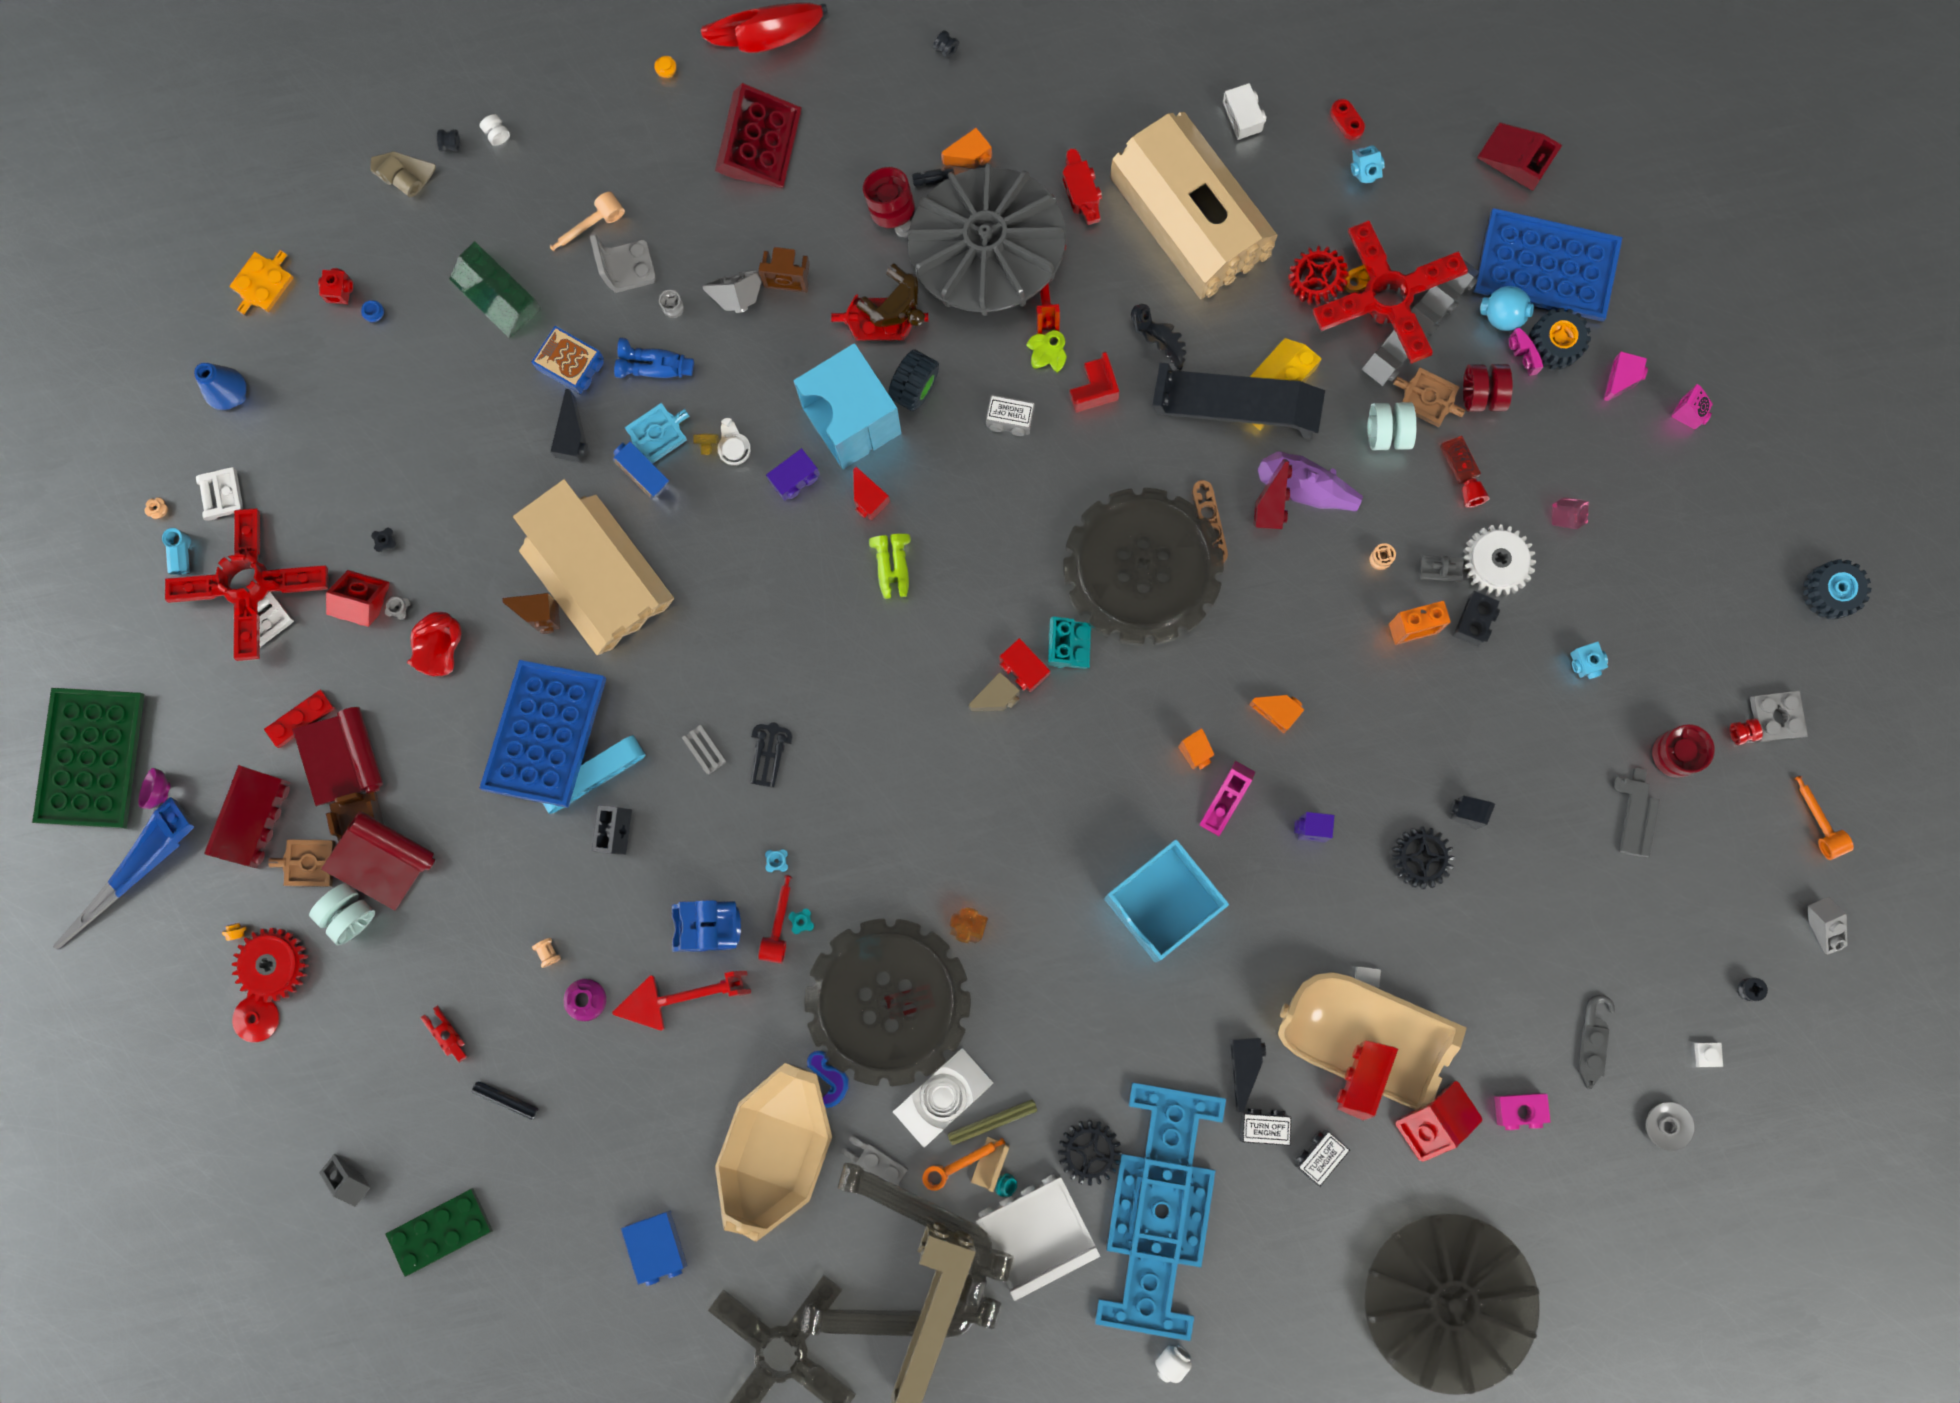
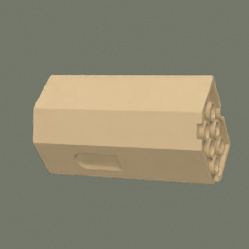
M1179 112L1177 116L1174 113L1166 114L1134 135L1126 143L1127 147L1124 149L1123 154L1118 152L1112 159L1110 179L1200 300L1206 296L1208 298L1213 296L1219 290V287L1224 284L1226 286L1231 284L1236 279L1235 275L1237 273L1243 272V274H1246L1254 267L1255 263L1258 261L1264 262L1272 255L1278 235L1185 112ZM1206 183L1227 212L1226 220L1220 224L1209 222L1189 194Z

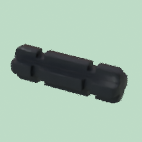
M947 167L942 171L941 169L924 171V174H921V172L913 173L914 186H922L923 183L927 185L943 182V179H948L950 172L954 174L953 167Z

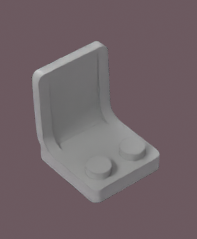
M596 234L590 235L599 275L615 293L656 282L657 278L649 247L645 240L606 248Z

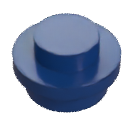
M369 300L362 305L361 314L368 322H377L383 317L384 308L378 301Z

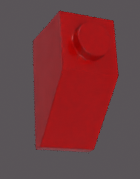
M855 467L853 469L854 502L857 507L855 510L864 519L868 517L872 521L889 504V495L859 468Z

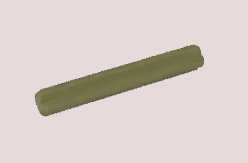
M1029 1100L952 1131L948 1134V1138L952 1145L958 1144L1037 1111V1106L1034 1100Z

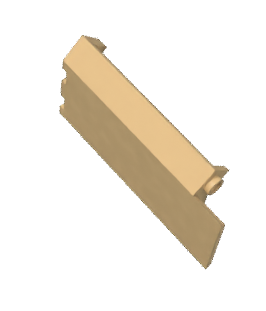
M563 479L512 516L527 535L519 552L596 655L614 649L623 636L638 631L649 617L664 612L675 599L597 495L578 498L566 480Z

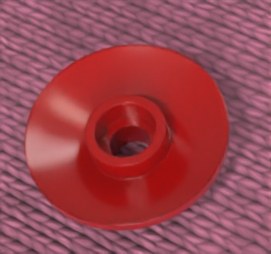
M255 996L253 998L247 997L234 1010L232 1017L233 1028L236 1034L245 1041H264L276 1031L280 1018L279 1011L272 1000L271 1002H264V999L262 1001H255ZM251 1015H255L256 1017L254 1023L250 1022Z

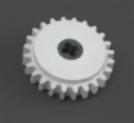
M1493 525L1488 528V531L1482 528L1480 534L1476 532L1472 536L1474 540L1470 539L1467 542L1469 547L1463 550L1465 554H1468L1463 557L1464 562H1467L1463 566V570H1469L1466 578L1472 577L1474 579L1471 583L1472 586L1476 583L1479 584L1478 591H1481L1483 588L1487 589L1486 595L1494 591L1495 597H1498L1501 592H1503L1504 596L1510 594V590L1514 594L1518 591V587L1522 589L1526 585L1525 582L1531 580L1528 574L1535 572V569L1530 567L1536 564V560L1531 559L1535 552H1529L1532 543L1525 544L1524 541L1527 537L1520 538L1518 536L1519 530L1512 533L1511 526L1506 530H1503V525H1499L1497 530H1495ZM1495 559H1497V560L1501 559V560H1502V563H1501V562H1498V563H1497Z

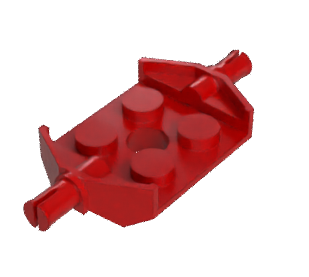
M858 294L853 298L847 312L831 313V322H845L855 340H905L913 326L908 322V319L902 324L886 327L875 326L871 323L870 317L857 308L859 300L864 304V301L858 298ZM887 298L868 299L879 307ZM927 312V313H924V315H925V320H924V322H928V321H929V319H928V318H929V315H928V312Z

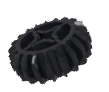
M1424 826L1420 827L1418 832L1415 828H1411L1410 834L1407 832L1402 833L1404 840L1401 838L1396 839V843L1400 847H1392V850L1398 853V855L1391 856V860H1397L1398 862L1392 865V868H1400L1401 871L1396 876L1401 877L1405 875L1404 884L1412 880V888H1416L1418 883L1422 890L1426 889L1427 884L1430 888H1434L1435 881L1438 884H1442V877L1448 878L1450 876L1445 869L1452 870L1454 868L1452 864L1448 863V861L1455 860L1454 856H1448V852L1453 851V847H1445L1449 840L1444 839L1441 841V832L1433 836V828H1429L1427 833ZM1414 840H1419L1416 852L1406 854L1409 844ZM1426 841L1432 843L1439 854L1432 853ZM1422 854L1424 857L1431 859L1423 862V860L1414 857ZM1406 861L1415 864L1419 875L1409 869ZM1434 862H1440L1436 872L1427 877L1429 865Z
M1088 1120V1127L1084 1128L1083 1122L1079 1121L1080 1129L1076 1130L1071 1125L1070 1129L1073 1134L1070 1135L1064 1132L1063 1135L1068 1141L1060 1140L1059 1142L1061 1146H1065V1150H1058V1154L1065 1155L1066 1157L1060 1159L1059 1163H1068V1166L1063 1171L1064 1173L1070 1170L1073 1171L1070 1175L1071 1180H1074L1079 1175V1184L1083 1183L1084 1178H1088V1186H1092V1178H1096V1182L1099 1185L1101 1184L1100 1176L1103 1175L1106 1180L1110 1179L1106 1173L1108 1170L1114 1174L1117 1172L1112 1167V1164H1121V1161L1114 1159L1115 1155H1122V1151L1115 1150L1114 1148L1119 1147L1121 1143L1120 1141L1112 1142V1139L1117 1136L1115 1132L1109 1136L1107 1135L1110 1130L1109 1126H1106L1103 1131L1100 1130L1102 1124L1100 1121L1096 1123L1095 1128L1092 1127V1120ZM1092 1133L1087 1144L1079 1145L1073 1143L1080 1135ZM1099 1135L1108 1143L1109 1155L1098 1151ZM1093 1143V1151L1101 1157L1095 1155L1094 1158L1088 1159L1087 1162V1155L1082 1150H1079V1148L1085 1150L1086 1147L1092 1146ZM1070 1150L1082 1155L1081 1170L1072 1163ZM1096 1160L1107 1162L1100 1170L1088 1172L1092 1162Z

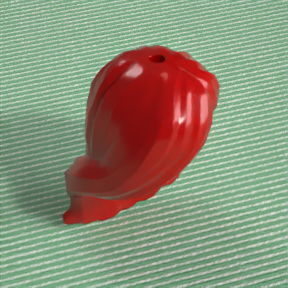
M441 611L430 613L421 619L411 631L412 657L407 661V664H410L417 671L430 676L450 674L454 669V651L461 639L462 632L459 622L450 614Z

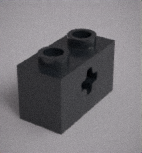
M597 806L592 851L626 855L632 809Z

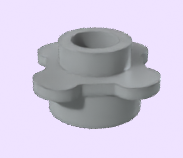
M391 595L388 598L384 612L388 617L396 616L398 619L403 620L407 616L406 610L410 606V601L407 598L401 599L396 595Z

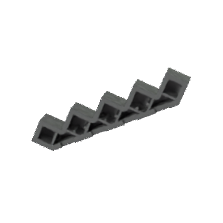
M1464 259L1463 261L1468 269L1467 274L1430 288L1421 301L1412 308L1411 312L1415 314L1425 336L1429 335L1431 337L1439 327L1437 323L1447 312L1451 314L1459 304L1457 302L1458 298L1466 289L1470 291L1478 282L1476 276L1479 274V271ZM1395 329L1362 368L1365 373L1382 386L1388 380L1391 383L1400 373L1398 369L1408 358Z

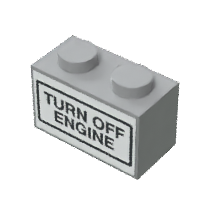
M991 395L986 417V427H990L989 429L995 432L1011 431L1016 436L1029 435L1035 403Z

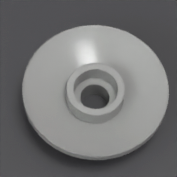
M1664 1102L1656 1105L1649 1112L1646 1119V1130L1650 1140L1656 1146L1664 1150L1675 1151L1684 1148L1692 1140L1694 1121L1691 1114L1683 1106L1673 1102ZM1667 1121L1671 1126L1669 1130L1664 1129V1123Z

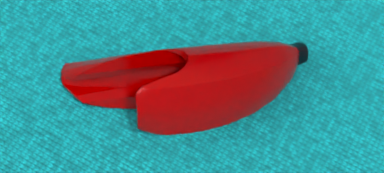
M802 2L765 6L732 14L701 27V35L705 40L715 45L739 47L740 51L747 53H762L784 46L804 36L819 23L822 16L828 15L826 4L817 5Z

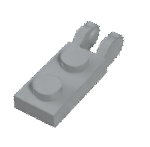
M851 1135L849 1138L851 1143L864 1149L862 1155L859 1157L848 1148H843L841 1153L856 1162L857 1166L893 1190H896L908 1169L871 1144H866L859 1138Z

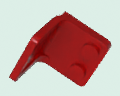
M1455 1081L1450 1083L1428 1105L1400 1117L1396 1122V1126L1418 1160L1424 1162L1457 1148L1482 1122V1116L1460 1083Z

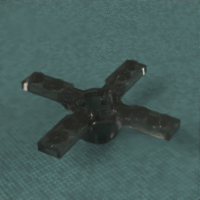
M823 1275L786 1326H775L773 1328L768 1327L757 1315L725 1290L720 1293L708 1311L756 1349L754 1356L756 1368L730 1403H760L775 1381L776 1383H783L790 1378L795 1379L824 1403H851L856 1394L823 1367L815 1364L807 1357L808 1348L805 1342L841 1293L842 1288ZM783 1336L785 1342L789 1343L791 1347L797 1348L794 1351L797 1360L790 1367V1370L777 1371L766 1363L763 1352L771 1339Z

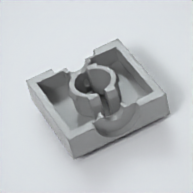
M1800 691L1759 695L1750 698L1753 718L1759 721L1763 731L1762 739L1758 743L1808 736ZM1774 711L1782 714L1783 721L1781 724L1774 720Z

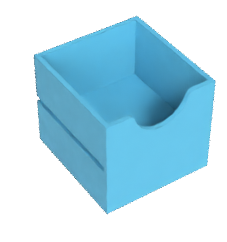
M855 343L793 380L803 410L842 470L868 455L870 450L873 449L874 451L902 434L896 405Z
M1177 840L1173 841L1104 898L1155 963L1166 957L1229 906V903Z

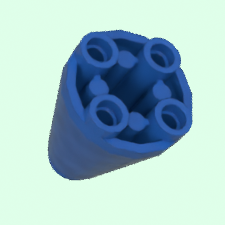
M201 363L196 366L194 371L196 381L204 400L216 410H229L245 402L246 382L237 370L212 363Z

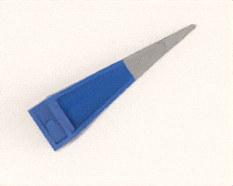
M170 797L153 812L119 867L82 914L53 946L54 948H61L176 850L180 846V841L195 828L177 800Z

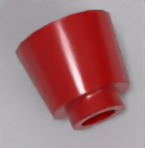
M1471 479L1464 483L1462 492L1465 507H1476L1490 499L1482 482L1477 481V479Z

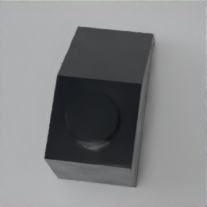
M1461 796L1458 800L1455 799L1450 807V812L1452 813L1450 819L1477 830L1488 825L1495 803Z

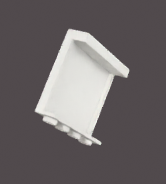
M1055 1174L1044 1178L1042 1185L1036 1188L1031 1185L1020 1191L1021 1196L1015 1199L1012 1196L1007 1197L999 1202L1000 1207L994 1210L988 1207L978 1213L980 1217L976 1218V1223L979 1225L1014 1301L1100 1257L1061 1175L1056 1177Z

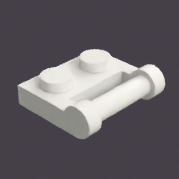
M231 467L196 476V482L200 485L204 507L202 512L203 520L211 521L217 519V517L234 514V510H244L237 470ZM211 482H213L217 508L214 509L209 487Z
M268 592L265 598L258 602V613L270 604L273 606L260 616V647L294 622L273 592Z

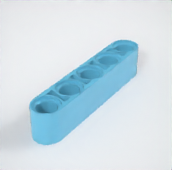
M634 735L621 740L581 765L570 803L646 756ZM543 803L549 814L564 808Z

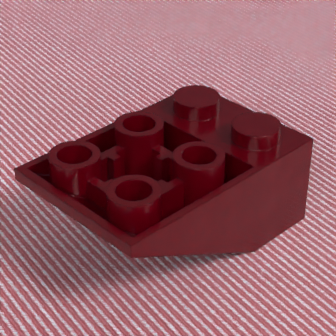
M1499 123L1477 158L1533 191L1562 145L1542 133Z

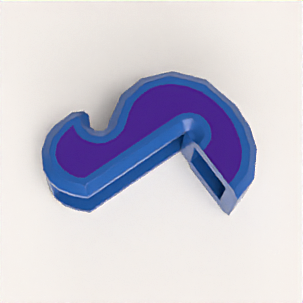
M819 1050L812 1052L808 1056L807 1067L832 1086L823 1097L825 1108H831L845 1098L850 1088L849 1077L846 1071L839 1066H829L827 1062L831 1060V1055Z

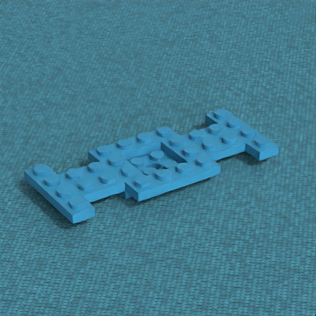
M1132 1082L1128 1106L1152 1110L1145 1157L1122 1154L1120 1157L1121 1164L1118 1170L1106 1248L1107 1251L1129 1255L1122 1302L1099 1298L1095 1324L1191 1341L1194 1315L1171 1311L1177 1265L1184 1264L1202 1267L1215 1170L1195 1167L1192 1164L1199 1119L1223 1123L1225 1098ZM1160 1204L1168 1207V1214L1164 1218H1159L1155 1214V1208Z

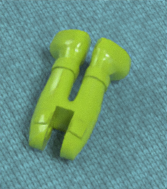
M910 534L890 535L893 549V571L891 570L890 553L888 552V536L882 535L870 538V547L875 548L878 552L876 554L878 560V579L884 599L892 598L890 583L897 582L900 597H907L909 574L905 559L906 552L903 549L905 545L911 542Z

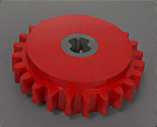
M270 928L269 932L267 929H260V934L258 932L251 933L253 939L244 938L245 946L238 945L241 952L240 954L234 953L233 955L238 960L232 963V966L237 967V970L232 972V975H238L239 978L235 981V984L243 985L240 991H248L247 997L253 998L255 996V1001H262V999H264V1002H271L272 999L273 1001H280L281 996L283 998L289 997L288 991L297 992L295 985L303 984L300 977L307 976L303 972V968L309 967V964L304 963L303 960L307 959L308 955H302V951L306 948L305 946H298L301 941L300 939L295 938L292 940L293 933L288 932L285 935L286 930L284 929L277 931L276 928ZM270 961H272V962H273V966H272V967L270 966V967H269L270 969H268V963L271 964Z

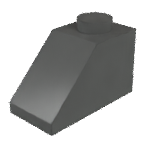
M333 1154L319 1172L332 1196L354 1207L367 1195L370 1189L364 1176L336 1154Z

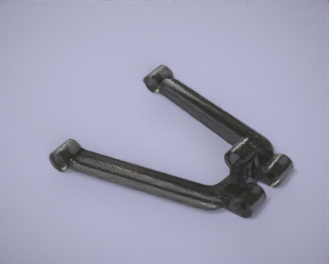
M844 1163L838 1189L848 1193L864 1195L924 1226L927 1223L931 1225L940 1223L945 1225L949 1231L956 1233L959 1230L970 1235V1238L973 1239L976 1253L945 1338L964 1334L969 1330L972 1323L994 1329L1001 1308V1302L983 1296L987 1282L986 1277L1002 1282L1008 1281L1014 1256L992 1249L990 1236L980 1226L873 1173L864 1171L865 1169L859 1165ZM805 1305L799 1329L810 1335H819L822 1332L827 1334L913 1336L921 1311L832 1310L827 1308L823 1310L815 1306Z

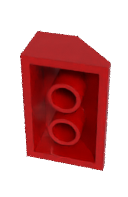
M1364 1041L1360 1045L1357 1044L1352 1054V1058L1355 1059L1352 1067H1348L1345 1073L1344 1080H1347L1345 1088L1340 1089L1336 1102L1339 1103L1337 1109L1363 1121L1375 1117L1399 1049L1371 1041Z

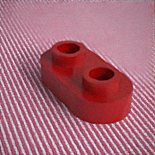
M1336 100L1330 110L1331 118L1345 138L1349 140L1359 139L1365 130L1364 121L1348 100ZM1340 107H1343V108H1345L1346 110H1345V111H1341L1339 108H1340ZM1355 124L1358 128H1352L1351 125Z

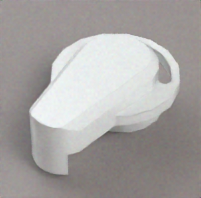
M725 418L721 421L722 439L718 444V454L726 464L739 465L749 458L751 445L744 435L739 434L732 419ZM723 456H725L726 458H728V459L731 460V461H738V462H729V461H726V460L723 458Z

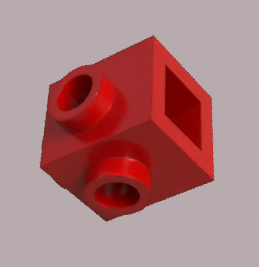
M332 268L331 270H323L322 277L318 280L319 295L326 303L348 304L349 295L353 291V281L342 269Z

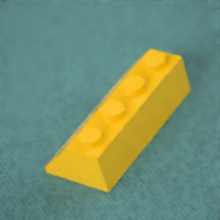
M1284 338L1250 377L1305 382L1318 368L1322 358L1305 344ZM1253 424L1260 431L1265 426L1263 424Z

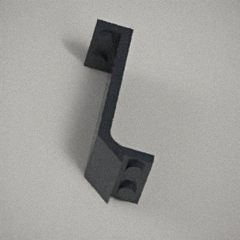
M1160 362L1152 406L1158 415L1285 426L1298 429L1305 439H1312L1313 433H1319L1325 390L1301 381L1174 371L1169 363Z

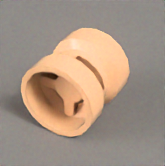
M1382 543L1370 554L1369 562L1374 569L1385 570L1395 560L1396 551L1391 545Z

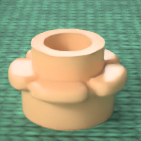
M151 498L146 502L145 513L147 516L159 519L167 514L168 508L162 498Z

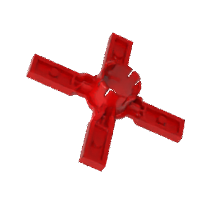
M1370 221L1349 228L1348 234L1370 280L1364 292L1359 294L1354 292L1313 309V315L1321 332L1367 313L1373 318L1376 314L1375 321L1377 323L1384 324L1386 318L1387 323H1392L1411 364L1432 356L1433 351L1409 306L1413 302L1415 294L1467 274L1468 269L1459 251L1417 267L1416 271L1404 275L1399 271L1391 270L1387 262V256ZM1388 284H1390V290L1398 292L1400 288V295L1404 301L1398 305L1388 306L1378 302L1374 296L1376 293L1386 290Z
M257 508L234 510V555L228 556L231 560L230 562L225 557L218 562L223 568L222 570L217 567L216 574L165 579V600L168 603L215 599L217 596H225L229 602L234 604V659L236 661L260 659V616L258 615V602L264 599L268 592L281 591L282 593L328 589V568L326 565L267 570L263 564L258 562V555L260 554V511ZM246 569H255L254 579L257 583L252 580L246 586L249 590L248 592L244 588L232 589L230 587L231 581L237 573Z

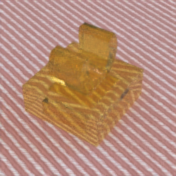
M719 434L693 435L694 444H701V455L712 454V444L719 443Z

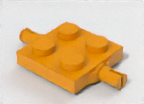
M279 250L273 260L264 258L257 252L252 254L229 286L244 299L236 309L238 312L245 315L250 306L253 305L269 313L294 278L280 266L288 256L286 253Z

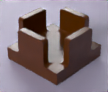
M774 247L772 260L769 251H764L762 262L759 265V273L764 288L807 293L810 266L808 256L803 255L802 266L799 267V265L794 264L796 255L794 249Z
M355 792L335 798V802L329 804L331 812L326 813L330 834L336 836L338 842L359 811L384 824L376 792L369 794Z

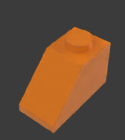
M975 128L941 152L942 163L948 166L975 169L979 165L983 166L990 161L992 147L979 130Z
M1288 695L1255 697L1249 704L1282 733H1285L1305 710L1301 707L1302 703L1293 696L1290 698Z
M1202 728L1181 741L1178 748L1193 770L1197 767L1202 770L1212 763L1210 759L1214 756V752Z

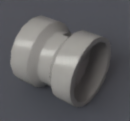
M669 289L660 294L659 304L664 314L669 318L679 317L684 311V304L678 292Z

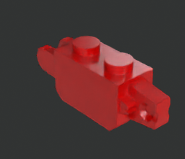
M1070 148L1066 153L1067 166L1063 170L1062 182L1072 211L1076 214H1082L1087 225H1092L1100 222L1099 202L1102 199L1099 186L1096 187L1094 184L1095 173L1093 168L1088 166L1087 160H1081L1078 150Z

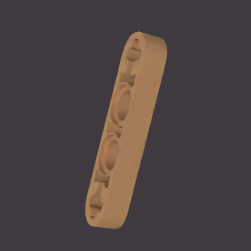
M1200 480L1194 484L1192 489L1197 519L1207 560L1213 566H1220L1225 563L1228 557L1227 546L1213 487L1208 481ZM1200 487H1203L1204 490H1208L1205 494L1206 501L1211 500V502H1203L1199 504V502H1202L1203 500L1202 494L1197 493ZM1209 507L1213 510L1214 515L1211 518H1205L1202 516L1201 510ZM1214 528L1218 531L1219 536L1216 539H1209L1206 531ZM1221 542V544L1217 545L1218 553L1223 555L1220 560H1217L1216 557L1211 555L1215 552L1214 545Z

